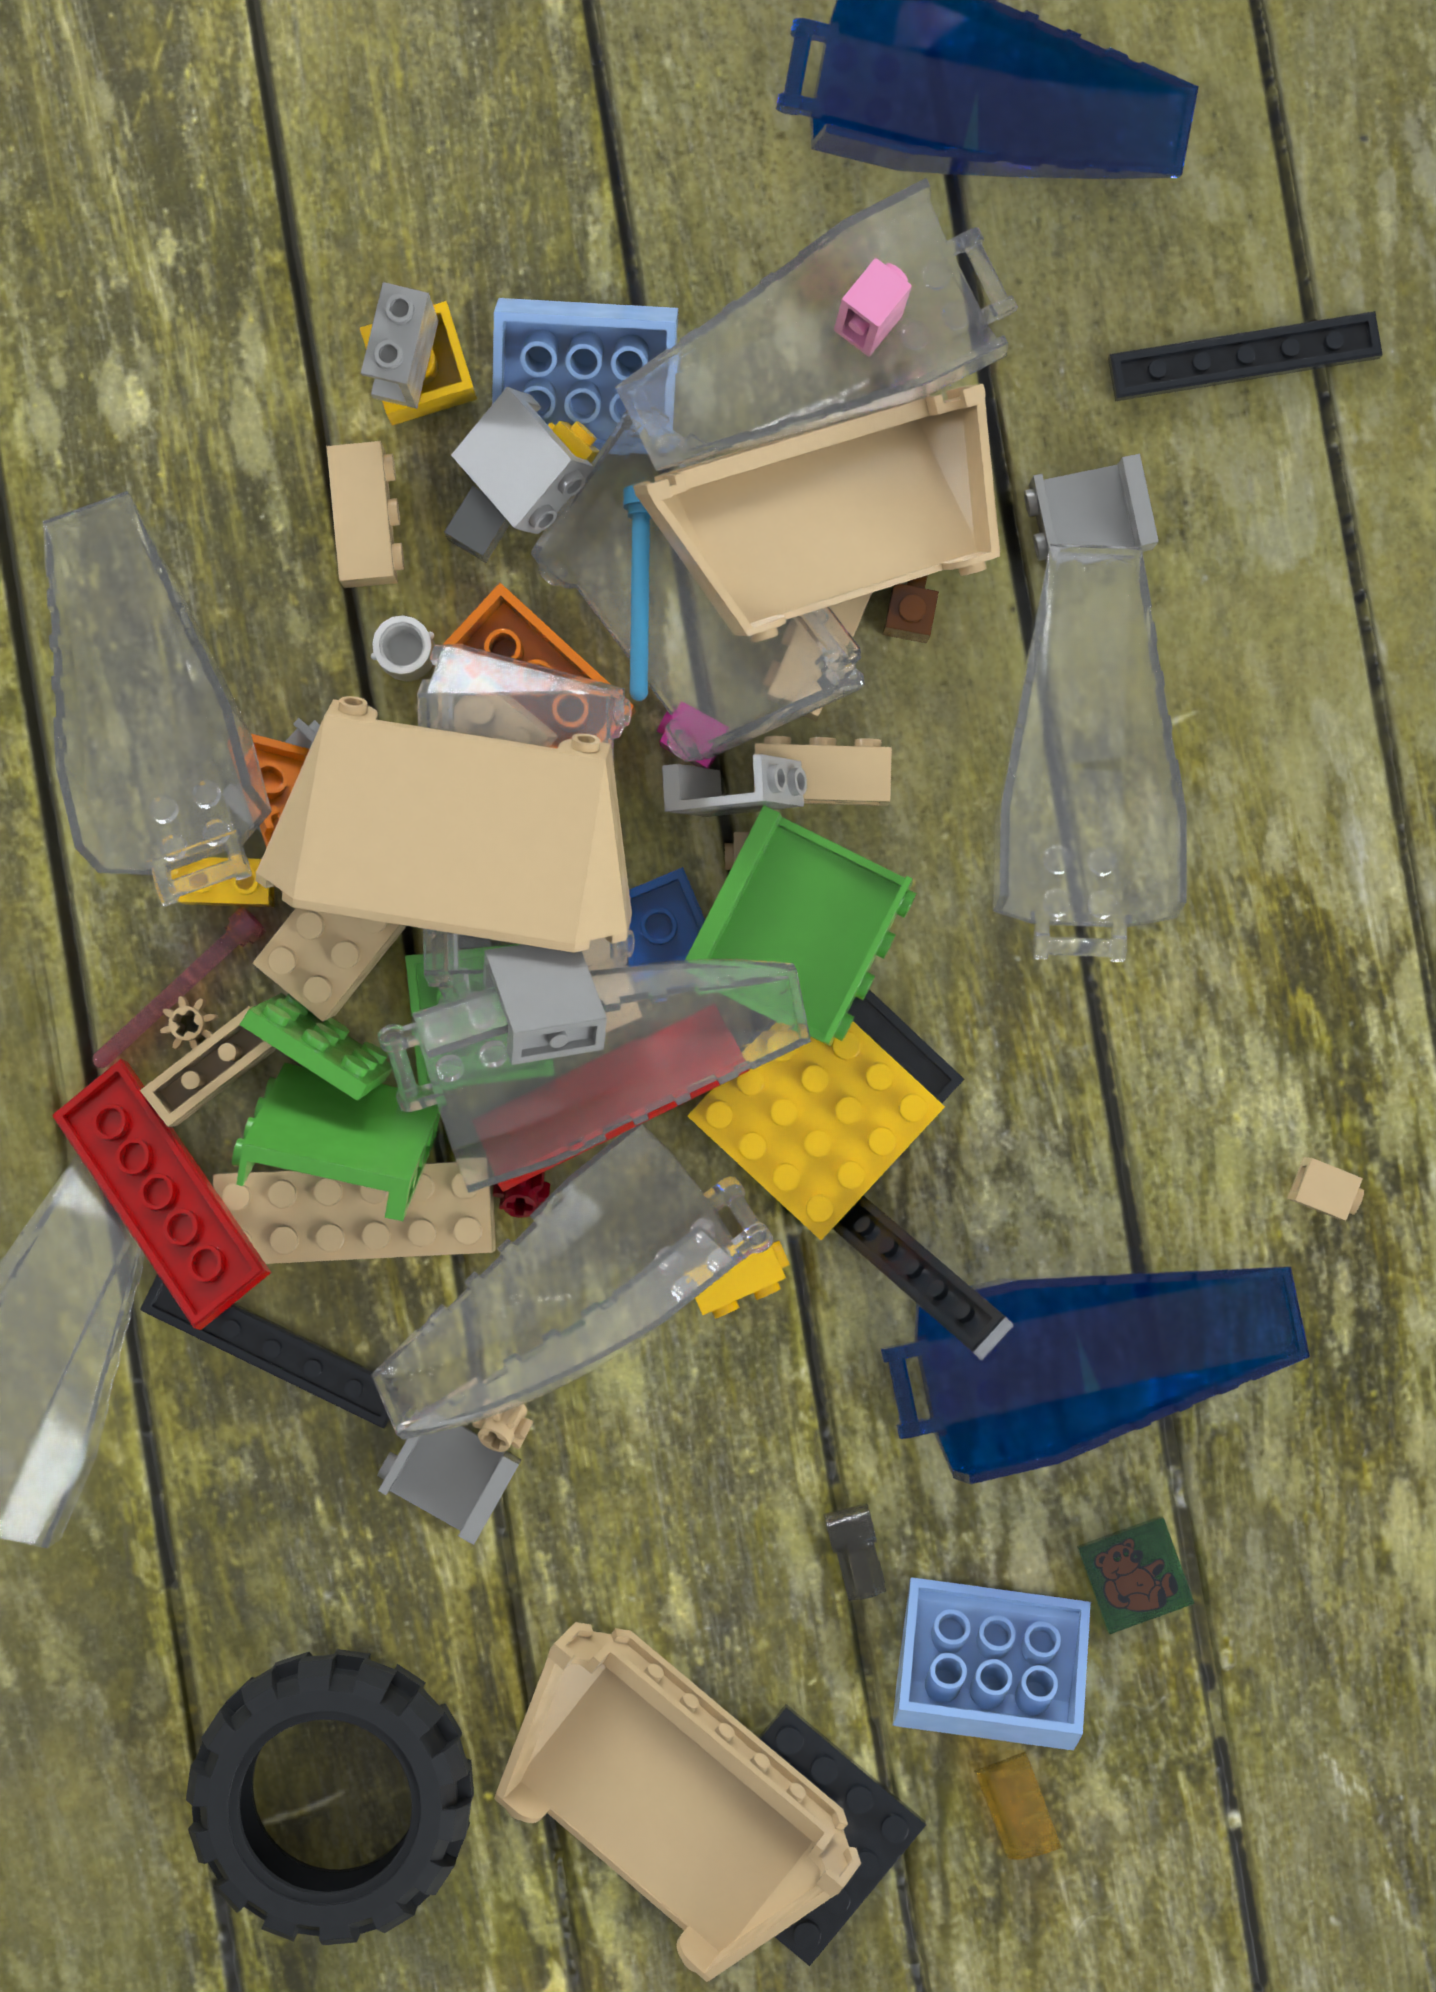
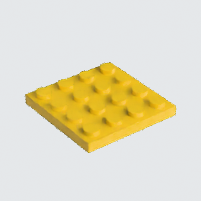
M776 1020L743 1055L750 1071L712 1089L689 1113L688 1117L818 1239L822 1240L945 1106L855 1022H852L843 1041L834 1038L831 1046H828Z

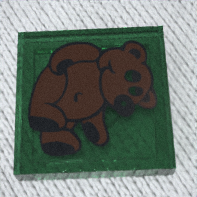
M1163 1516L1077 1546L1109 1635L1195 1604Z

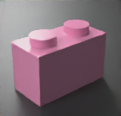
M875 257L841 300L834 331L868 357L872 355L903 315L912 287L908 283L905 273L891 263L885 265Z

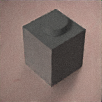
M472 486L444 533L448 541L487 563L510 523L482 491Z

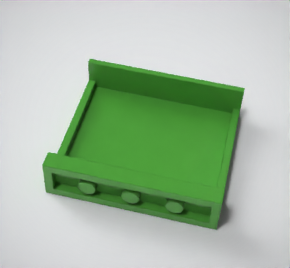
M763 805L680 970L718 991L831 1046L834 1038L843 1041L854 1020V1016L848 1014V1011L855 997L864 1000L875 978V975L868 972L875 957L878 956L884 959L894 941L896 934L889 931L897 915L905 918L917 893L910 890L913 879L908 876L904 878L781 817L779 812Z
M284 1063L277 1078H269L264 1097H259L254 1118H248L243 1138H238L232 1156V1165L239 1167L236 1185L244 1186L255 1163L389 1192L385 1218L403 1222L437 1137L443 1097L380 1084L357 1101L306 1067Z

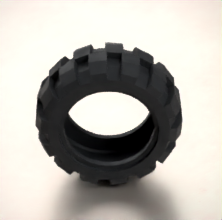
M337 1649L331 1655L312 1656L310 1652H306L278 1661L271 1669L256 1678L251 1677L226 1701L201 1737L202 1744L195 1761L190 1765L186 1801L192 1805L193 1823L188 1828L198 1863L209 1864L218 1879L213 1888L236 1913L245 1907L265 1921L261 1928L262 1930L293 1942L297 1934L319 1936L321 1945L356 1943L360 1934L375 1929L386 1933L413 1917L417 1907L430 1895L437 1894L454 1868L470 1825L469 1816L474 1796L472 1762L466 1758L460 1740L462 1731L445 1703L438 1705L423 1689L426 1682L399 1664L393 1669L372 1661L370 1653ZM337 1720L359 1726L383 1741L399 1760L411 1791L412 1814L410 1827L403 1838L382 1857L368 1864L349 1869L315 1867L297 1860L280 1848L261 1822L253 1791L254 1771L262 1747L278 1733L308 1721Z

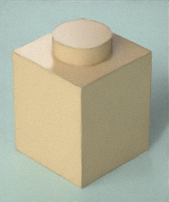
M1303 1157L1287 1199L1333 1218L1346 1221L1349 1213L1354 1215L1362 1202L1364 1190L1359 1187L1363 1178L1314 1158Z

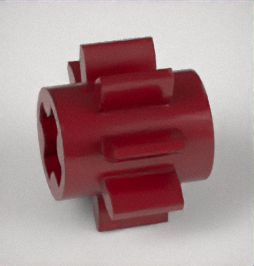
M545 1171L502 1192L495 1178L492 1196L500 1198L499 1209H504L507 1214L516 1218H526L532 1216L535 1212L540 1213L542 1202H549L551 1183L544 1182Z

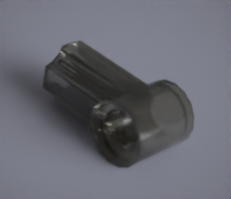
M868 1503L823 1514L833 1554L837 1553L848 1600H863L886 1592L885 1580L875 1548V1543L878 1542Z

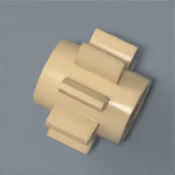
M180 996L178 997L179 1008L176 1010L163 1009L162 1012L170 1017L169 1026L163 1027L160 1031L166 1034L172 1033L176 1037L172 1048L180 1049L185 1041H189L193 1050L200 1044L199 1040L204 1037L208 1038L213 1034V1032L209 1031L210 1022L217 1020L219 1017L216 1014H206L203 1011L206 1006L205 999H198L194 1007H190L187 998ZM195 1013L194 1022L199 1025L196 1032L187 1031L183 1034L185 1025L180 1023L183 1016L191 1017Z
M500 1395L495 1402L485 1398L473 1422V1426L480 1429L478 1438L484 1446L493 1451L505 1452L509 1449L510 1445L520 1449L533 1421L525 1418L527 1408L519 1399L510 1395Z

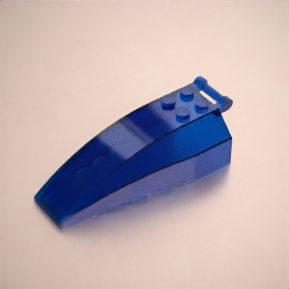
M836 0L829 24L806 18L793 19L790 35L794 37L784 93L778 95L776 109L788 115L810 117L812 150L897 171L938 174L1074 179L1179 178L1183 174L1199 86L1145 62L1138 63L1128 58L1127 54L1111 47L1104 49L1080 38L1082 35L1071 29L1064 31L1039 20V15L1028 10L1021 12L996 0ZM811 41H818L824 43L814 98H810L801 94Z
M1291 1267L1002 1278L970 1286L1014 1324L982 1361L917 1303L914 1341L881 1348L883 1363L888 1362L900 1418V1423L896 1425L899 1439L934 1433L953 1478L968 1484L1060 1464L1107 1444L1109 1440L1130 1431L1140 1430L1151 1425L1156 1420L1175 1412L1187 1410L1196 1403L1215 1395L1227 1393L1238 1388L1243 1383L1251 1380L1255 1381L1310 1357ZM918 1357L930 1414L929 1418L918 1419L906 1363L908 1358Z

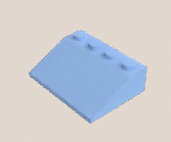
M498 298L494 310L492 404L505 388L509 387L532 395L541 406L537 414L547 425L551 422L556 425L559 421L569 422L571 425L576 421L583 424L597 438L593 445L599 451L670 455L678 308Z
M911 1577L896 1682L893 1726L1074 1751L1083 1735L1091 1602Z

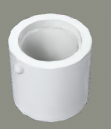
M404 615L391 617L381 623L374 634L371 658L377 660L384 671L394 679L402 681L418 680L426 675L434 665L436 657L435 643L433 641L434 633L428 632L425 626L415 618Z

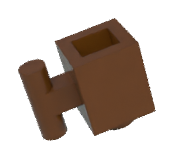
M928 575L907 581V585L897 584L893 586L883 635L927 644L931 635L939 591L925 589Z

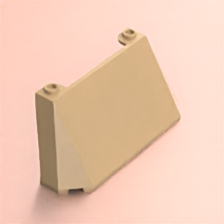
M983 384L966 385L947 390V400H943L941 394L927 397L921 396L666 472L654 477L655 482L650 483L649 480L633 486L637 498L732 633L738 636H750L751 642H758L777 636V627L785 624L787 619L942 570L959 569L960 576L977 573L987 569L985 561L1000 557L985 389Z
M346 696L339 700L333 699L321 722L259 864L255 881L265 888L274 887L275 885L282 890V900L291 907L573 953L588 950L590 941L606 937L605 940L611 944L626 941L631 923L632 909L611 744L600 742V739L594 735L582 733L573 735L572 739L562 741L558 749L400 724L378 720L377 710L368 706L367 701L362 698Z
M575 1622L550 1648L548 1658L494 1799L507 1810L511 1817L523 1822L536 1823L548 1813L682 1928L684 1932L677 1940V1951L682 1962L689 1970L696 1972L706 1982L712 1980L840 1893L860 1866L861 1861L857 1849L848 1845L844 1833V1828L848 1825L843 1809L632 1631L615 1628L612 1634L594 1632L591 1624Z

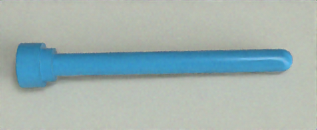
M629 485L623 489V508L628 511V517L632 519L630 696L635 701H642L648 695L650 519L652 518L635 495L634 485Z

